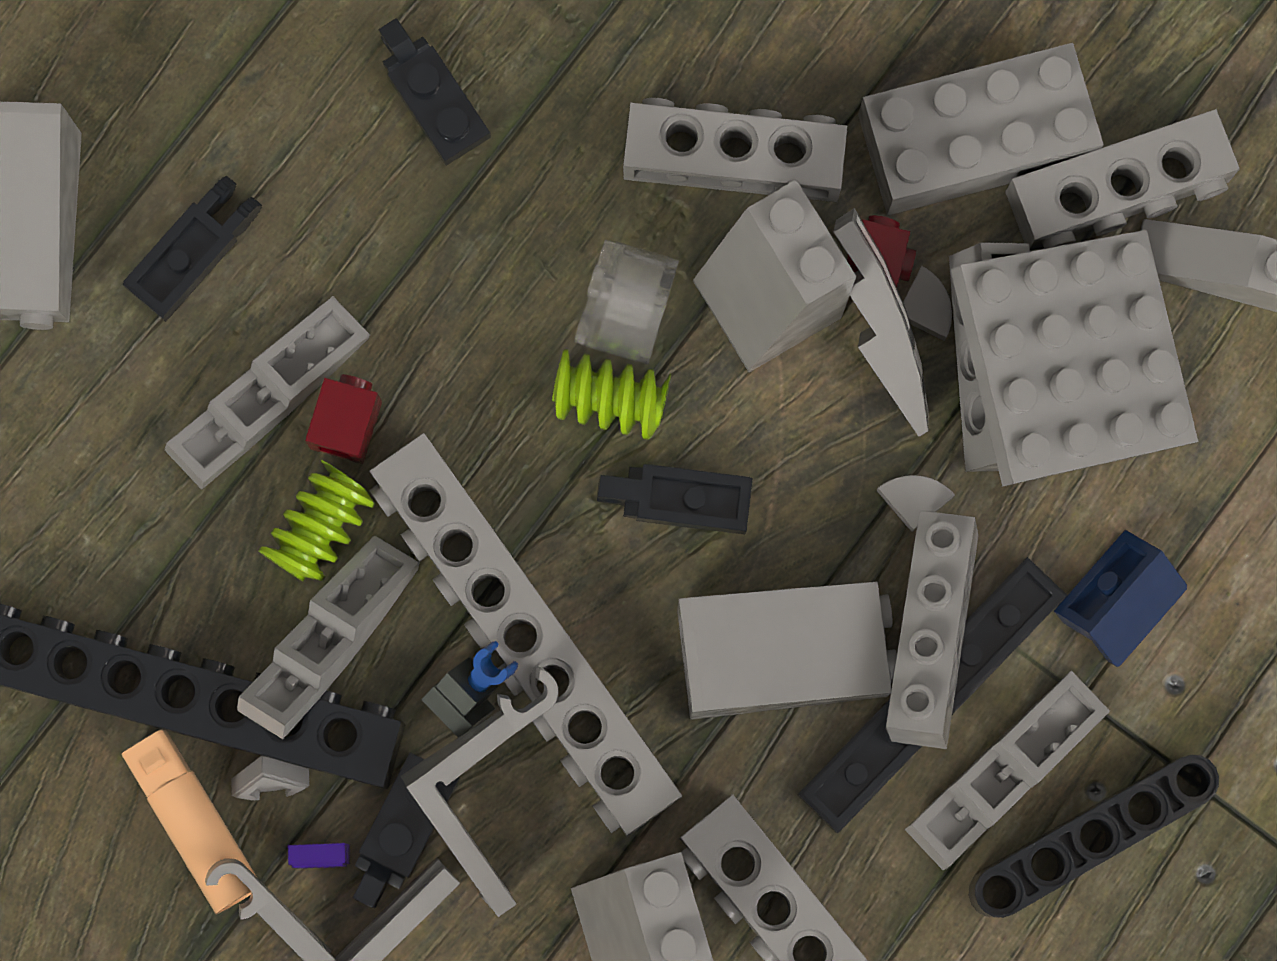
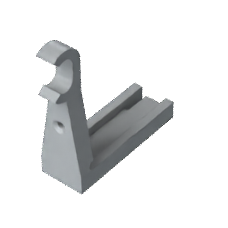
M537 666L535 677L544 684V692L540 697L524 708L516 709L512 707L509 696L497 694V701L501 711L429 756L401 776L409 792L479 889L481 898L498 917L514 907L516 902L435 785L437 782L442 781L447 786L516 732L553 707L558 698L557 683L548 671Z
M436 858L334 958L330 954L332 952L331 949L242 862L236 859L220 860L212 865L205 878L206 886L218 885V881L223 875H236L251 890V896L248 901L239 904L240 920L249 918L257 912L303 961H382L460 884L452 872Z

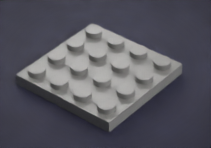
M1147 230L978 261L950 269L1002 487L1198 442Z

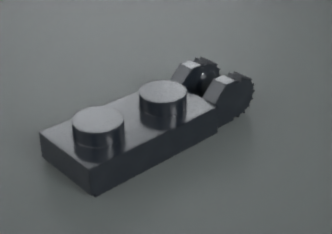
M228 176L222 177L198 204L194 202L122 283L129 292L165 322L237 242L236 237L241 235L250 226L262 208V204L251 197L237 208L223 226L211 216L217 213L232 197L237 187V184Z

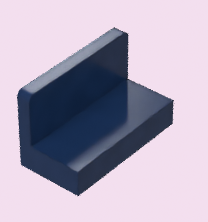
M1124 530L1054 612L1064 624L1090 639L1108 662L1119 667L1187 590V584L1162 550Z

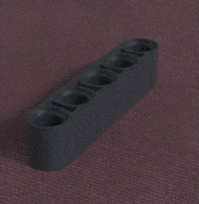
M1187 755L1164 764L978 872L969 885L968 896L971 905L978 913L986 917L1004 918L1017 913L1207 803L1215 796L1219 787V774L1216 767L1209 759L1201 755ZM1183 766L1194 768L1200 775L1201 788L1194 797L1183 794L1178 788L1177 774ZM1136 793L1147 796L1152 801L1154 807L1153 816L1145 825L1135 822L1128 811L1129 801ZM1088 821L1100 824L1106 834L1104 847L1096 853L1087 850L1080 840V831ZM1041 848L1052 851L1058 860L1057 873L1048 881L1038 878L1031 867L1034 854ZM993 876L1004 879L1010 888L1008 903L999 909L989 906L983 897L984 884Z

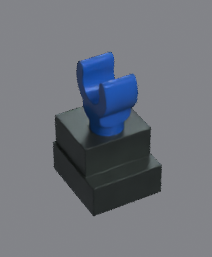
M496 641L491 642L478 651L474 660L468 657L449 671L421 699L458 738L484 722L496 709L487 699L499 687L498 685L513 675L518 668L516 661H513L503 670L494 666L491 654L498 647V642Z

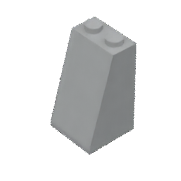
M0 102V320H19L20 326L27 329L48 330L53 328V322L70 321L82 133L62 104Z
M794 180L749 206L695 276L693 282L748 372H751L840 320L856 275L797 180Z
M878 582L679 599L677 614L690 720L881 698L891 694V683H893L897 653L895 649L886 650L884 628L892 627V611L889 595H879Z
M681 852L632 866L571 888L592 961H713Z

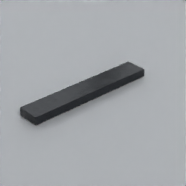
M1028 557L966 620L952 715L1067 596ZM890 699L797 794L837 834L922 747L920 745L891 742L886 728Z

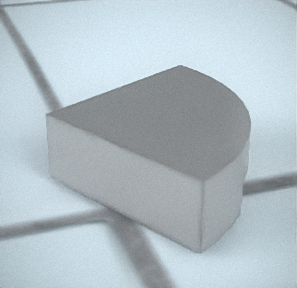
M921 266L903 304L911 325L945 341L952 320L950 298L942 282L931 271Z
M916 475L892 479L876 490L911 532L917 528L919 511L937 512L955 496L942 483L928 477Z
M263 755L231 779L232 796L247 800H260V792L285 789L287 797L310 786L309 768Z

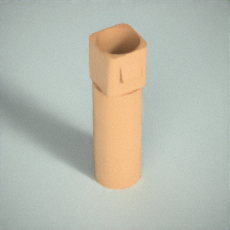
M163 729L158 730L121 754L215 914L229 909L250 896L251 890L234 874L223 875L219 879L218 885L206 886L205 878L208 870L216 862L223 859H236L242 862L254 875L255 873L195 773L188 767L169 733Z

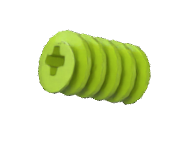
M564 349L552 396V401L555 402L556 416L558 419L564 420L574 406L576 407L579 424L585 425L593 413L597 412L599 427L603 430H607L615 417H619L620 430L625 435L631 432L638 421L641 423L643 439L649 440L660 425L671 374H669L661 387L656 386L653 369H648L640 382H636L633 365L627 363L620 375L614 377L610 359H605L598 371L593 372L589 354L584 353L576 367L570 366L569 350Z
M321 460V463L330 475L311 473L308 477L317 494L299 491L296 495V499L305 510L304 513L286 510L283 514L292 530L273 528L271 531L272 537L280 548L277 550L261 546L258 550L266 558L302 582L306 578L320 581L325 579L326 576L316 562L321 559L336 563L338 557L329 546V543L335 541L349 544L351 539L341 527L342 524L348 523L361 526L363 521L355 511V505L373 508L376 504L365 488L323 460Z

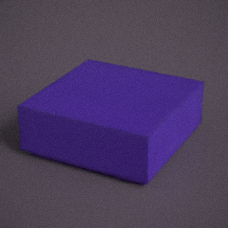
M350 844L288 845V865L295 869L347 867V864H350Z

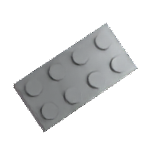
M1073 43L865 96L862 99L858 113L887 216L1010 184L1013 178L1101 149L1104 145Z

